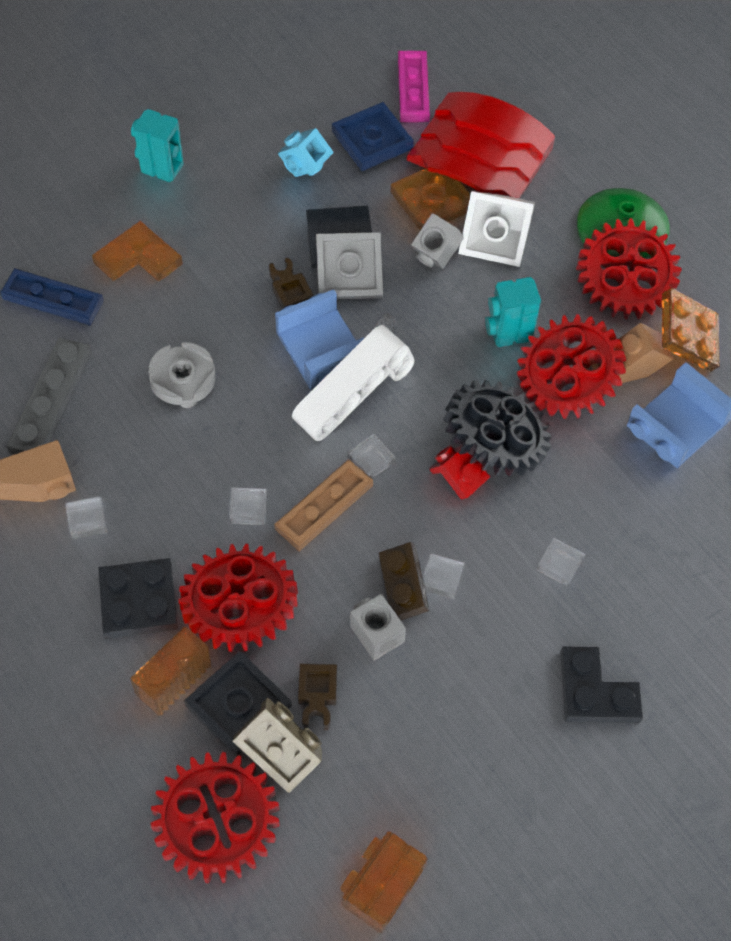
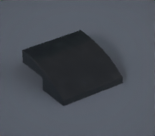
M368 206L306 210L311 268H317L316 234L372 233Z

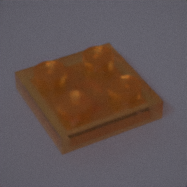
M426 168L392 183L390 189L391 194L420 231L432 213L446 222L466 214L471 196L460 181L442 174L430 172Z
M673 288L668 289L662 293V347L709 372L719 368V313Z

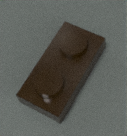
M408 542L379 552L388 604L398 618L404 620L430 611L416 546L412 542Z

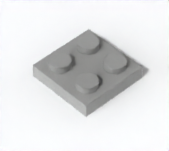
M380 232L316 234L318 294L334 289L337 293V299L383 297Z

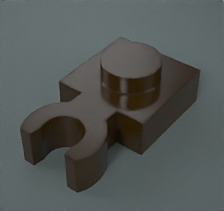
M289 258L284 259L285 270H277L273 263L269 264V275L274 281L272 282V290L282 309L289 305L299 304L314 296L302 272L293 275V262Z
M300 663L298 704L309 705L302 713L303 729H309L311 717L320 716L323 718L324 730H329L331 714L325 705H336L337 664Z

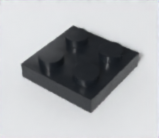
M171 558L98 567L102 627L105 639L178 629Z
M241 651L237 652L184 700L185 706L235 757L243 751L233 742L234 735L261 709V704L266 698H269L274 704L281 702L288 709L292 706V701Z

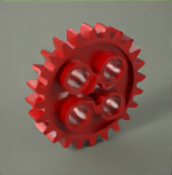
M632 218L629 219L627 226H623L622 222L617 219L613 229L608 223H604L602 233L595 229L591 236L592 239L586 238L583 245L585 249L580 250L578 258L581 261H578L576 270L582 272L579 274L577 282L586 283L583 286L582 294L592 292L589 303L593 304L600 301L602 303L600 312H603L607 307L612 308L611 316L613 318L617 315L618 311H623L625 320H628L631 312H634L636 317L641 319L644 309L650 315H653L656 306L663 309L667 303L666 299H672L675 293L673 289H677L680 280L676 277L680 275L682 268L675 265L678 264L681 257L680 255H671L676 245H665L668 235L656 236L657 226H654L650 231L645 230L646 221H642L639 227H635ZM607 250H615L620 256H610ZM638 252H647L651 259L641 257ZM614 279L618 282L619 286H610L605 280ZM638 281L649 283L651 288H642L639 286Z
M576 314L573 322H569L566 315H563L559 325L551 319L549 320L550 329L545 330L539 326L540 336L538 338L534 336L528 337L532 346L521 348L526 358L517 359L521 370L517 371V375L520 381H522L520 387L526 393L529 402H535L539 411L546 408L550 416H553L558 409L563 419H566L569 411L572 410L576 417L580 418L581 409L586 408L590 414H593V404L597 402L600 406L605 407L606 404L603 397L605 395L610 397L616 396L612 385L622 386L623 384L619 376L626 373V368L622 363L626 361L625 353L621 351L623 349L620 339H616L617 337L613 329L607 330L604 321L599 322L595 326L593 316H589L585 323H583L579 314ZM581 342L577 347L569 348L572 343ZM554 362L551 367L542 368L546 363ZM594 364H601L596 370H588ZM574 384L570 390L561 391L564 386Z
M246 543L242 551H236L234 544H230L229 553L225 554L220 548H216L215 558L212 559L206 554L202 555L204 565L193 563V574H184L185 585L179 587L181 598L178 599L184 624L189 625L192 635L199 633L201 643H205L212 638L214 649L220 647L223 642L227 643L229 652L233 651L236 643H241L244 651H248L249 642L251 641L262 647V637L266 635L268 638L275 640V628L285 631L287 629L286 619H294L293 608L298 607L297 582L294 581L293 570H287L285 559L277 562L276 552L274 551L264 556L263 546H259L254 553L250 552L249 544ZM233 617H240L234 620H230Z
M207 752L204 764L200 765L194 757H190L191 769L186 771L183 767L177 765L176 770L179 777L176 780L167 776L164 778L169 790H157L155 793L157 799L163 803V805L151 806L152 814L161 818L150 823L152 831L162 832L154 839L156 846H167L162 852L165 861L176 857L173 865L176 872L181 871L187 865L190 880H193L199 871L203 872V877L207 884H209L213 873H219L222 883H226L227 871L233 870L235 875L241 878V865L245 863L250 868L256 869V862L253 856L258 854L262 857H267L268 851L263 842L275 843L276 841L275 834L268 830L280 826L279 818L270 815L280 810L279 802L268 801L276 795L274 786L263 788L268 781L266 773L254 777L256 772L255 763L252 762L243 769L242 757L240 755L234 759L232 764L228 763L226 752L221 753L218 762H213L210 753ZM225 784H231L237 788L234 795L228 798L218 796L216 794L217 790ZM202 786L208 787L217 813L221 815L224 830L231 842L230 848L223 846L215 822L210 817L207 803L200 789ZM188 800H196L200 803L198 810L192 814L180 812V807ZM239 819H247L252 823L250 830L243 834L233 832L231 826ZM204 835L212 836L215 839V843L210 849L201 851L194 847L199 837Z

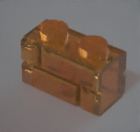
M387 831L382 840L378 837L372 840L363 855V858L368 861L359 873L352 870L340 888V891L344 893L342 906L381 934L426 868L428 861L426 855L413 846L408 845L391 831Z

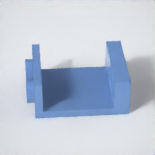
M334 289L326 293L316 294L299 304L286 306L281 311L275 313L276 333L310 390H313L364 339V337L359 340L354 338L337 311V293Z
M685 362L677 369L672 384L644 409L638 404L633 407L627 427L631 429L638 439L644 440L654 448L663 460L679 468L730 422L731 398Z

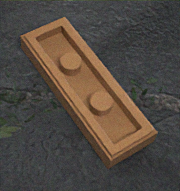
M348 459L274 524L275 530L300 552L373 487V479Z

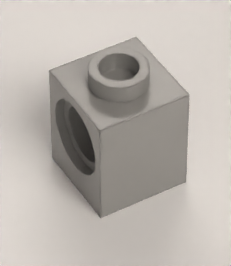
M432 213L411 246L418 254L416 259L430 268L435 264L444 269L464 237L458 228ZM443 239L439 248L435 250L429 249L432 241Z
M382 594L373 599L365 598L353 607L350 612V628L374 661L405 642L406 627ZM378 620L384 626L379 629H373L367 623Z

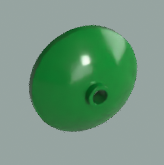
M611 188L593 194L582 204L576 222L577 232L583 244L586 238L592 239L591 236L595 229L602 233L604 223H608L613 229L617 219L622 222L623 226H627L629 219L632 218L635 227H639L642 221H646L645 230L650 231L654 226H657L658 229L655 235L658 237L664 234L669 236L670 224L664 209L653 198L642 192L627 188ZM607 250L610 256H620L615 250ZM638 252L641 257L651 259L647 252Z

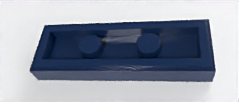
M14 268L0 292L4 300L91 326L104 302L102 294Z

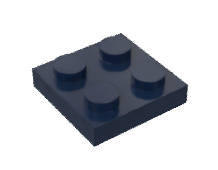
M384 102L332 123V133L361 171L408 152L414 147V140Z

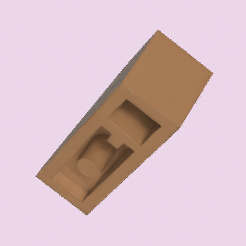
M58 440L0 459V500L45 502L50 499H61L68 493L76 491Z

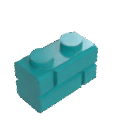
M147 109L139 119L133 122L131 127V136L135 137L136 141L135 157L139 159L141 173L152 177L157 175L158 179L171 182L184 165L178 119L168 115L161 116V113Z
M532 277L516 279V282L512 280L497 282L494 296L488 298L490 316L485 317V327L488 336L493 335L495 345L498 347L513 345V342L517 344L530 342L528 337L534 336L541 298L535 280Z

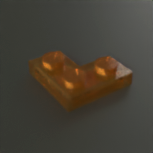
M141 221L92 255L93 263L113 281L137 264L143 267L157 281H161L183 264L182 256Z

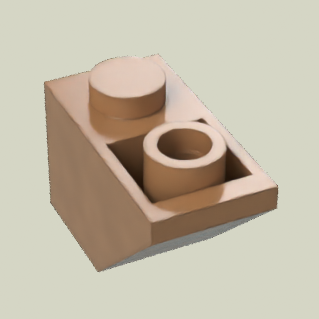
M642 323L618 338L623 346L621 351H624L626 361L622 362L626 368V373L619 375L623 383L646 378L673 360L662 334ZM601 364L592 365L593 370L598 369Z

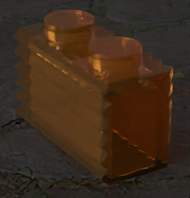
M184 626L130 678L134 693L157 715H164V710H169V705H174V699H180V694H185V689H190V684H196V679L201 678V673H206V668H211L209 648L192 631Z

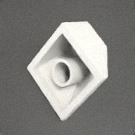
M472 191L462 234L464 239L460 244L458 254L520 267L535 202L504 195Z

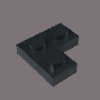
M562 646L560 653L565 722H641L643 714L639 682H602L599 647Z

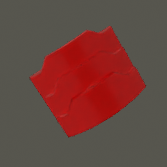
M450 92L435 110L433 119L407 155V161L424 167L430 172L456 179L479 192L520 199L553 150L555 135L536 118L508 102L479 93Z

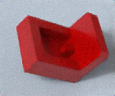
M449 445L434 457L437 462L429 470L432 474L441 473L461 500L466 499L484 484L490 476L486 470H482V465L479 461L473 464L470 463L471 455L469 453L459 454L462 446L453 448Z

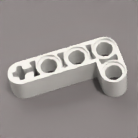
M380 325L376 327L296 406L292 419L315 441L323 440L387 376L394 381H399L410 372L415 360L409 347L386 326Z

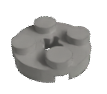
M184 342L179 347L171 348L168 345L156 352L149 363V381L152 391L161 400L170 404L180 405L183 408H191L211 392L216 381V371L212 357L206 349L194 343ZM185 369L189 370V376L185 378H177L175 374L176 371L183 372Z

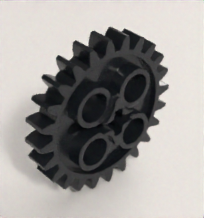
M474 380L470 387L463 384L461 389L456 390L445 408L447 413L443 418V421L449 423L445 431L455 434L450 441L451 444H461L462 446L459 454L469 453L471 455V464L476 461L482 462L481 467L483 471L491 466L497 476L503 469L508 477H512L515 472L520 476H524L527 470L533 472L537 465H540L547 456V452L551 448V444L548 442L552 434L546 432L550 426L549 423L540 421L544 413L534 412L535 402L526 403L524 401L525 394L522 393L516 396L512 386L506 391L503 390L501 382H497L495 387H492L488 380H484L482 385Z

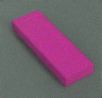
M398 51L400 122H429L427 51Z

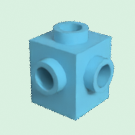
M314 128L301 133L298 130L291 133L285 138L284 143L286 145L278 152V155L283 160L286 169L295 177L305 174L309 176L316 174L324 166L323 163L334 152L319 131Z

